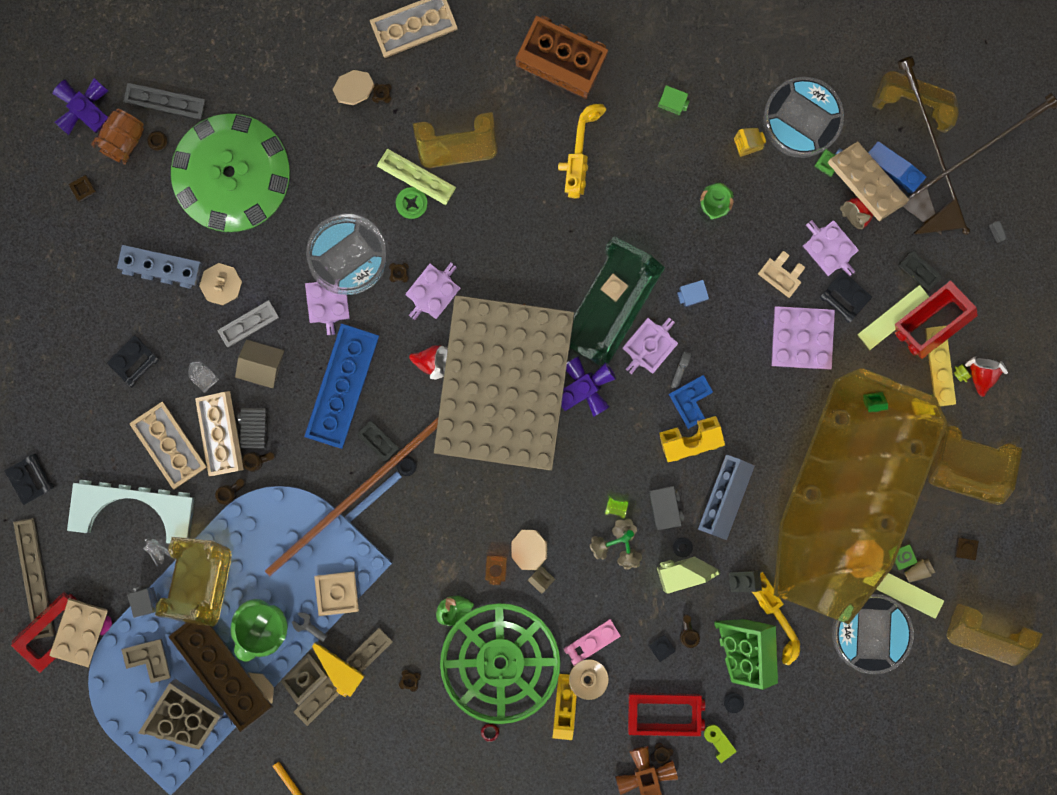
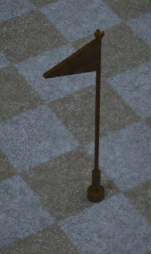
M913 56L905 57L897 62L899 69L905 70L911 90L915 92L941 168L945 172L946 167L918 91L919 85L912 68L915 65ZM948 174L945 176L953 200L918 228L914 234L963 228L962 232L964 235L970 234V229L965 223Z
M1051 92L1046 95V101L1028 112L1025 118L907 197L909 201L902 207L926 223L935 215L927 188L1027 120L1031 121L1050 107L1055 110L1057 108V99Z

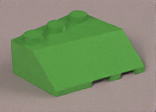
M746 619L714 622L716 629L719 628L721 639L719 641L721 646L725 648L727 655L725 661L732 683L762 690L778 684L776 626Z

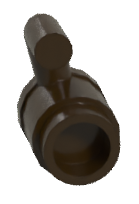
M256 452L247 453L242 459L243 467L251 472L258 471L263 463L274 460L276 455L273 452L264 455Z
M238 479L232 486L225 485L219 487L215 493L216 500L220 504L229 505L236 499V492L245 486L246 481Z
M685 614L682 617L684 630L680 634V641L685 647L694 648L699 644L700 636L692 628L691 617Z

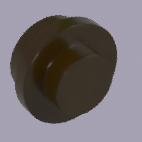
M154 131L148 136L147 142L151 149L160 151L166 147L168 140L163 132Z

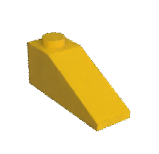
M758 128L740 129L734 137L740 157L762 150L766 143L763 132H759Z
M315 642L312 647L333 685L337 687L336 691L344 697L347 695L351 697L365 675Z
M559 674L552 736L555 739L572 740L577 695L574 694L570 687V675Z

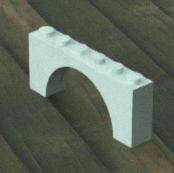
M79 480V483H73L67 531L91 533L95 518L105 506L119 499L132 498L147 503L160 515L166 529V543L189 545L195 501L194 497H190V493L178 492V495H170L169 490L158 489V493L150 492L151 488L139 487L138 490H131V486L120 484L119 488L111 487V483L99 482L98 486L91 485L92 481Z

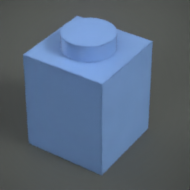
M703 280L681 286L679 288L680 292H677L680 304L684 303L685 307L709 299Z

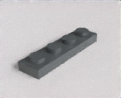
M127 83L123 102L202 120L206 100Z

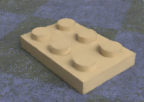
M69 598L50 651V656L89 667L108 610Z

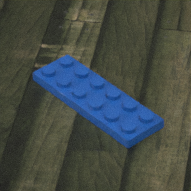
M341 324L304 437L343 449L379 335Z

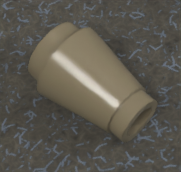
M929 558L920 560L904 573L910 583L932 577L931 574L935 573V570Z

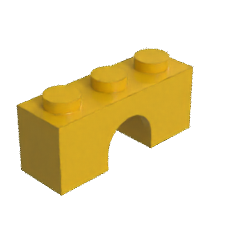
M714 416L697 421L698 431L692 437L681 436L678 427L660 432L659 436L667 462L678 461L688 456L698 455L699 453L725 446L717 417Z

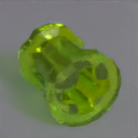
M609 497L605 514L608 515L610 513L621 516V519H624L628 502L615 501Z

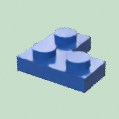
M704 375L668 394L687 429L696 425L697 421L705 419L696 403L698 400L713 393Z

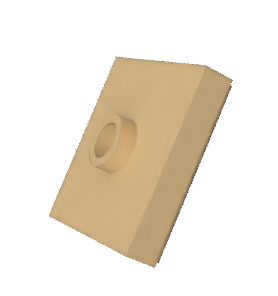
M355 571L314 576L319 616L359 612Z

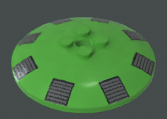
M240 114L212 116L193 126L179 142L171 165L173 190L185 212L201 225L222 232L248 230L269 219L283 202L290 180L288 156L279 138L265 124L252 117ZM228 166L233 167L235 170L234 175L231 177L224 175V170Z

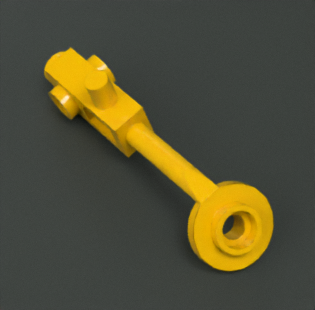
M592 104L583 110L579 116L575 153L569 154L568 163L560 162L558 164L559 170L567 171L565 193H568L569 198H580V195H584L586 171L588 169V157L582 154L585 124L598 120L605 113L606 108L604 104Z
M761 572L762 591L752 593L767 615L774 614L789 637L790 641L783 649L782 663L790 665L799 656L800 641L779 609L784 605L779 597L785 593V589L780 586L774 590L764 573Z

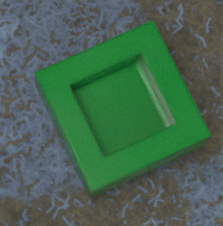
M883 392L863 395V402L868 413L888 410V402Z

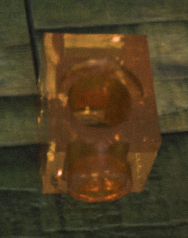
M487 556L485 580H489V584L501 585V581L505 582L507 557ZM493 565L501 567L502 572L499 576L491 574L490 568Z

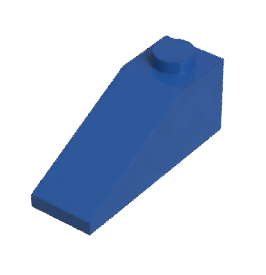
M879 141L868 152L884 172L910 195L926 178L911 163Z

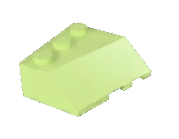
M696 557L675 563L672 560L660 563L661 567L657 568L663 591L667 594L706 583L720 575V570Z

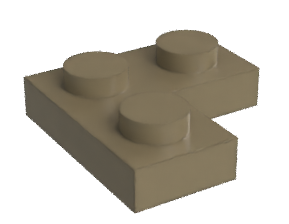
M162 639L121 649L126 669L146 664L150 683L171 678Z

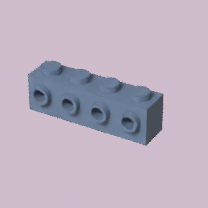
M122 245L117 269L122 270L124 275L134 276V273L141 274L143 279L153 281V277L160 278L161 283L172 285L174 281L180 283V287L192 289V286L198 287L203 263Z
M729 455L725 456L700 522L699 530L727 540L755 467L754 465Z

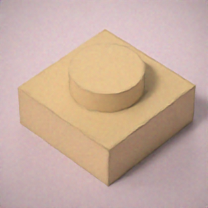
M612 274L600 290L616 302L628 288V285Z

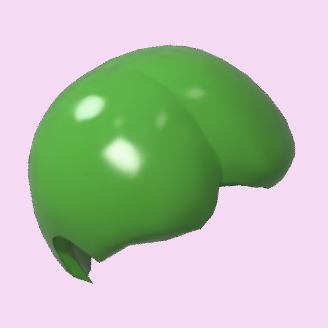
M261 599L248 600L238 607L231 621V636L235 643L234 653L239 660L247 662L255 657L271 655L278 650L286 638L288 630L287 619L283 611L278 606L269 605Z

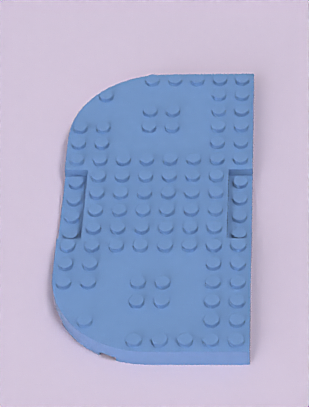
M275 486L257 489L235 499L209 523L187 549L149 587H154L159 611L133 618L130 606L104 634L97 645L90 664L88 680L89 696L94 714L106 734L169 795H172L236 726L227 714L224 713L200 749L138 733L167 686L174 679H177L221 708L168 636L198 612H202L236 657L234 653L235 643L231 636V621L238 607L251 599H261L269 605L278 606L283 611L288 624L286 638L278 650L271 655L255 657L247 662L238 659L247 673L264 674L275 687L312 648V645L319 641L318 638L307 630L297 632L294 629L292 621H296L300 625L304 624V619L298 613L305 612L311 615V624L323 633H326L345 614L319 616L314 576L355 571L357 596L359 599L392 564L372 542L340 514L269 577L265 570L335 509L328 501L316 494L300 488ZM162 639L171 674L170 679L150 683L146 664L126 669L121 649Z

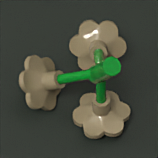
M629 518L624 520L618 519L615 522L612 533L617 539L604 542L602 537L594 536L591 538L590 549L594 552L596 559H606L610 546L623 542L625 543L626 550L620 553V557L617 560L619 565H622L624 569L639 567L642 560L640 553H637L635 549H630L629 541L633 540L637 527L633 525L632 520Z

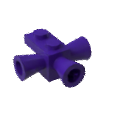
M93 78L84 95L79 91L76 93L66 79L61 81L55 87L52 94L67 102L66 107L70 110L54 121V123L70 135L80 118L97 133L108 117L93 103L109 91L95 78Z
M579 356L569 361L566 371L575 382L564 388L561 405L564 411H567L584 399H587L593 417L608 409L610 406L597 391L602 389L600 385L616 380L611 367L605 363L594 374L592 372L585 374Z

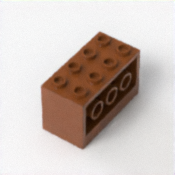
M536 16L518 52L516 66L587 99L607 58L608 49H606V45L598 41L593 43L587 40L588 37L578 32L576 35L570 32V28L565 25L559 24L557 26L551 23L552 20L546 16ZM542 44H549V47L543 48ZM560 52H566L567 56H560ZM578 61H585V65H579Z

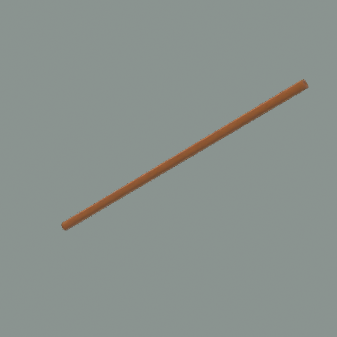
M438 418L265 570L269 577L437 429Z

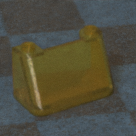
M895 71L887 72L881 79L872 107L881 110L887 103H896L901 96L918 102L915 92L911 90L907 76ZM917 79L918 91L923 104L934 108L931 118L937 121V130L947 133L955 126L958 118L957 96L951 91Z
M493 112L483 113L475 118V131L435 136L433 126L427 122L413 123L419 160L426 168L490 160L497 154L498 148Z
M946 425L943 429L931 468L929 482L934 486L992 504H1004L1015 490L1022 448L1016 447L1013 444H1005L999 450L962 439V432L957 427Z
M171 537L168 552L176 560L169 596L168 598H161L156 604L155 616L199 625L215 626L220 616L231 562V551L228 547L211 540Z
M958 603L947 631V638L951 643L1013 666L1021 664L1038 647L1043 635L1024 627L1017 634L1010 633L1009 638L980 628L983 620L982 614L976 609Z

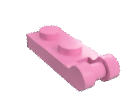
M609 619L563 650L566 654H569L572 659L571 662L575 666L621 636ZM579 646L583 650V653L580 655L575 650Z

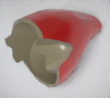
M858 197L852 198L840 206L843 217H847L850 223L857 229L867 227L874 216Z

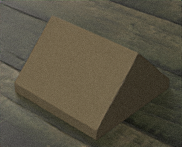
M246 340L238 357L235 378L274 389L285 351Z
M308 653L284 676L281 683L294 701L300 705L328 678V674L313 656Z

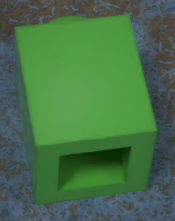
M666 85L658 107L680 115L682 110L686 112L690 100H687V93Z

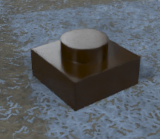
M87 175L68 184L78 202L96 194Z
M958 538L955 557L976 561L979 541Z

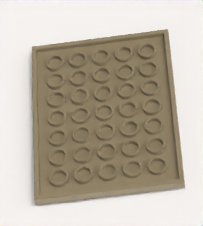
M455 295L434 454L553 470L574 312Z

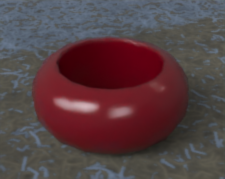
M487 723L481 729V736L486 741H495L499 736V729L495 724ZM487 727L495 729L496 734L494 737L488 738L485 736L484 731Z

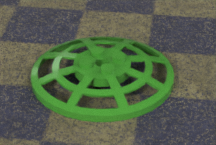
M489 604L465 614L449 631L441 652V677L450 698L466 714L487 723H514L537 712L551 697L560 672L559 650L550 629L534 613L512 604ZM503 609L519 612L532 619L534 623L525 630L515 623L503 621ZM495 610V621L483 624L474 631L465 624L467 620L479 613ZM496 627V639L485 643L478 636L481 632ZM504 627L514 629L522 635L513 643L510 640L504 639ZM539 628L545 632L549 639L554 658L541 657L539 646L532 636ZM460 629L467 638L461 647L459 660H447L449 645L455 633ZM527 640L532 645L536 658L523 657L520 647ZM473 641L480 648L477 659H465L467 648ZM498 657L504 658L506 660L505 667L497 668L494 664L495 659ZM524 666H536L534 676L528 684L521 677ZM542 666H554L551 682L545 694L541 697L533 688L539 680ZM465 667H477L480 678L474 685L469 681ZM447 668H459L461 679L468 689L461 699L456 695L450 684ZM515 682L523 690L515 696L505 698V686ZM486 683L497 687V698L486 696L479 692V690ZM526 695L536 703L522 713L505 717V704L517 702ZM474 696L484 702L497 704V717L481 714L466 704Z

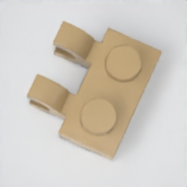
M782 251L775 262L769 258L758 275L790 298L801 284V281L797 278L805 267L798 263L791 273L787 272L781 266L790 255Z

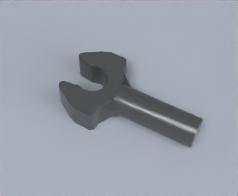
M683 352L671 383L672 387H679L691 358V353Z
M298 613L304 619L303 625L292 621V625L297 632L307 630L322 642L327 637L325 633L311 624V615L308 613Z

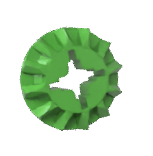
M414 187L405 188L396 198V208L405 218H419L426 211L427 198L422 191ZM405 198L410 200L416 198L415 204L417 205L418 209L416 207L408 208V203Z

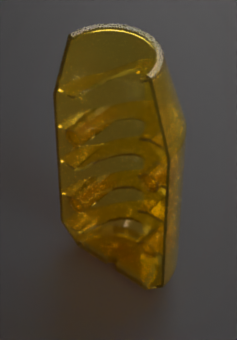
M863 368L834 379L779 522L774 596L846 624L852 622L894 565L948 424L936 397ZM883 392L888 402V410L868 413L863 402V395ZM837 414H839L840 417L838 424L835 420ZM913 443L916 446L914 454L910 450V446ZM811 489V496L808 499L806 493ZM886 518L888 523L886 528L883 529L881 522Z

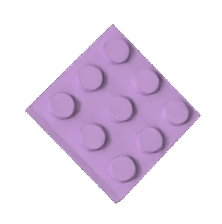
M774 307L771 366L831 370L835 310Z

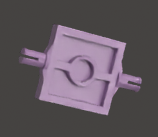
M811 220L806 226L813 235L803 245L805 250L827 276L840 268H843L848 276H851V272L854 273L855 270L848 262L859 251L834 220L826 227L820 229Z
M450 262L444 272L437 270L431 264L426 267L405 294L416 306L409 314L410 317L414 315L413 319L416 320L423 311L429 313L435 319L438 318L461 289L450 278L451 274L457 269L455 265L453 266Z
M320 280L314 283H305L310 323L320 322L326 324L327 335H331L330 327L332 335L335 334V322L349 319L347 294L345 291L337 290L338 281L340 280H335L334 289L326 286Z
M647 318L622 349L633 360L626 368L627 371L630 370V374L638 366L645 367L653 374L677 346L678 343L668 333V330L675 324L672 319L668 318L662 326H659Z

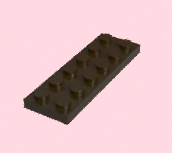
M198 612L168 636L240 732H243L273 708L272 704L202 612Z

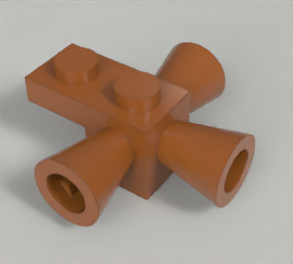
M648 746L629 751L638 768L634 769L635 775L615 776L620 795L639 787L641 795H661L658 781L678 780L673 761L657 769L654 768V765H650Z

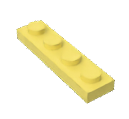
M946 326L925 328L926 341ZM947 339L928 354L936 407L956 404Z

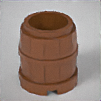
M116 109L112 111L103 123L98 136L94 138L91 145L94 148L98 145L101 148L99 152L117 162H120L122 159L123 164L126 165L130 158V153L139 143L138 141L144 130V124L129 113Z

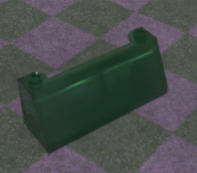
M615 236L605 247L606 255L608 256L607 260L574 315L569 347L570 350L599 367H602L605 363H610L665 268L652 255ZM612 274L628 285V288L616 302L600 290Z

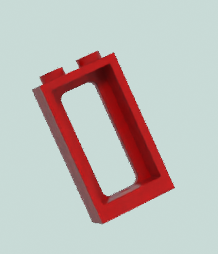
M949 281L895 323V335L901 342L905 341L909 345L908 349L914 356L918 355L923 359L978 316L977 307L952 281ZM950 302H954L963 311V314L923 345L919 344L911 336V332Z
M64 591L12 640L11 646L39 673L55 657L50 656L51 649L40 657L28 643L65 610L69 598L77 600L71 593L68 595Z
M629 693L628 734L701 736V731H705V719H701V711H705V699H702L700 694ZM640 703L689 704L692 706V722L690 724L638 723L637 705Z

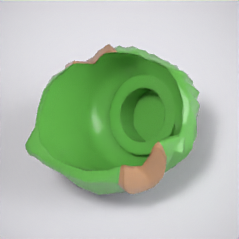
M715 183L707 186L700 198L702 210L711 220L727 215L733 207V192L724 183Z
M461 596L447 597L440 602L436 618L442 625L454 626L465 614L472 611L474 603Z

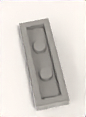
M268 300L217 331L227 348L279 319V316Z

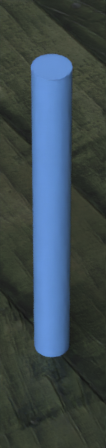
M396 471L349 512L345 518L351 522L402 476Z

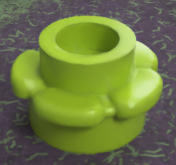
M963 364L958 367L955 366L956 371L954 374L960 382L963 380L968 382V379L972 376Z

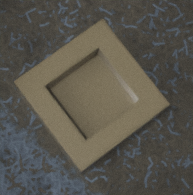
M542 566L528 579L541 594L555 580Z

